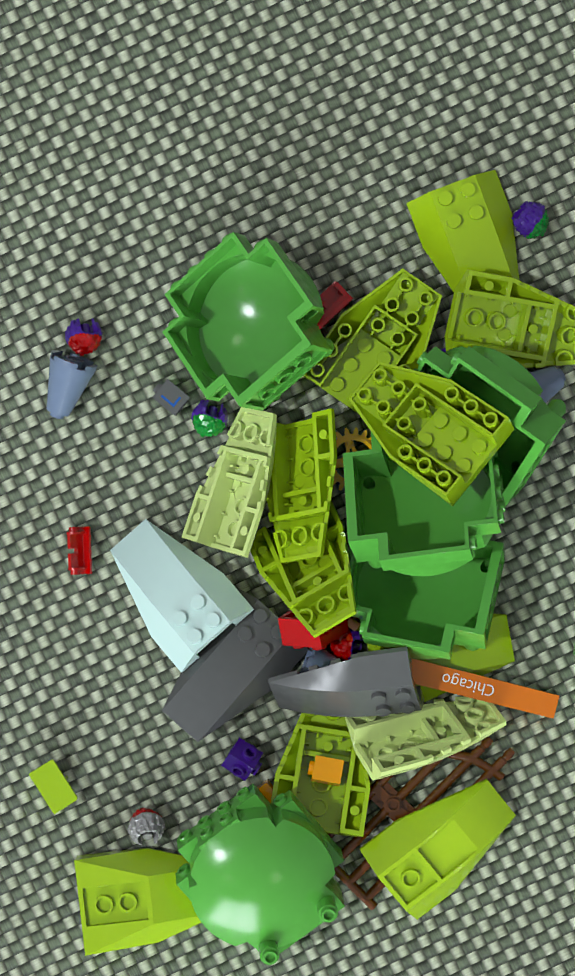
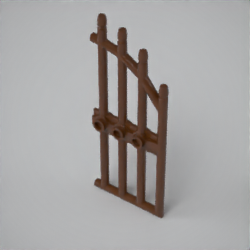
M488 736L470 753L460 751L446 757L461 760V762L416 808L405 798L442 760L423 766L398 792L388 783L394 775L377 779L370 786L369 800L371 799L381 810L365 825L363 837L354 836L341 849L344 860L387 816L395 821L434 803L472 764L485 771L472 785L485 779L490 781L493 777L498 781L502 780L506 774L500 769L514 756L515 751L509 748L493 764L488 763L480 758L485 749H488L493 743V740ZM328 834L331 838L335 836L334 834ZM365 859L350 875L339 865L335 867V875L370 910H373L378 905L373 898L385 885L378 879L365 891L356 883L371 867Z

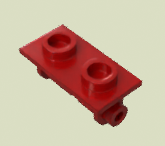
M90 526L69 527V532H67L68 549H74V553H68V570H70V575L92 574Z

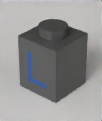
M168 379L165 382L161 380L153 389L155 395L152 398L174 416H177L191 399Z

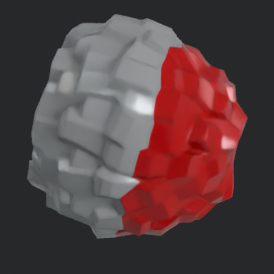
M140 808L130 818L127 831L131 839L139 845H142L141 834L144 840H150L153 833L154 844L156 845L164 833L165 823L158 812L149 808Z

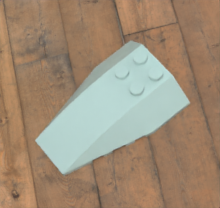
M147 519L141 522L110 550L151 637L181 673L199 659L198 653L232 623L237 625L254 610L224 573Z

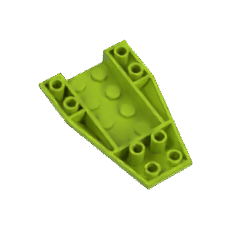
M485 779L395 820L359 848L377 877L406 912L418 920L458 888L514 819L516 814L488 779Z

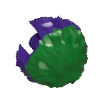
M525 201L521 204V209L515 211L512 217L516 231L520 232V235L527 239L543 237L549 225L547 210L541 203Z
M201 400L192 411L191 419L194 429L201 437H213L224 431L228 424V415L223 404H221L220 412H217L218 409L214 406L208 408L209 400Z

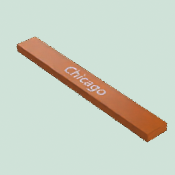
M411 659L412 677L417 685L554 719L560 697L557 694L423 660Z

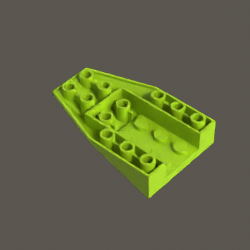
M402 268L341 314L326 336L334 344L332 354L324 357L303 376L358 414L349 398L378 362L411 370L418 369L417 361L427 349L442 295Z
M383 362L377 363L349 398V401L389 458L452 507L514 430L509 417L451 379Z
M139 848L77 855L74 863L85 956L159 943L202 923L194 911L191 900L176 884L175 873L183 864H189L181 854L153 848Z

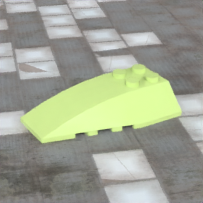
M240 408L227 433L229 439L225 446H220L217 452L220 455L214 467H209L206 473L208 478L204 486L200 485L195 494L182 538L241 557H249L264 511L271 481L276 444V414Z
M465 696L455 697V701L445 702L443 698L434 699V703L424 704L422 710L412 713H396L384 717H345L354 751L372 781L442 760L468 748L506 726V720L493 703Z

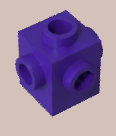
M239 737L221 766L232 772L236 777L246 781L250 774L255 776L262 763L259 760L263 752Z

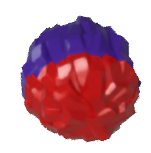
M78 318L72 320L67 327L65 340L75 354L80 356L88 355L96 351L100 346L103 332L99 323L95 322L93 318L91 319V326L87 323L80 324V319Z
M349 627V631L340 636L339 640L330 643L333 655L343 661L351 659V655L357 653L355 651H360V641H364L359 631H353Z

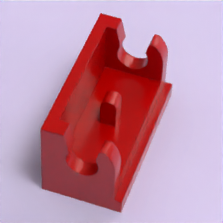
M336 281L320 294L324 314L317 323L319 329L321 330L353 301V298Z

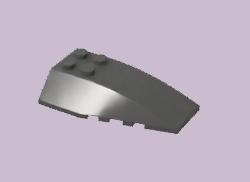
M238 587L237 590L254 610L237 625L233 623L229 625L198 653L200 658L180 674L162 709L163 713L197 742L270 692L271 688L268 678L289 673L309 650L307 647L294 649L293 646L282 645L278 623L279 617L258 599Z
M407 646L352 654L351 659L342 661L340 658L331 660L330 665L319 668L318 665L310 666L307 672L300 673L296 670L268 678V683L279 708L301 713L335 717H384L390 714L420 711L424 705L421 687L415 686L412 677V660Z

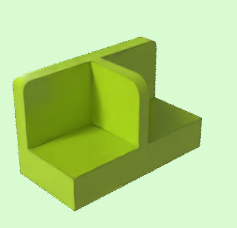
M54 759L29 773V776L53 814H56L78 799V796L67 781L68 776H64Z

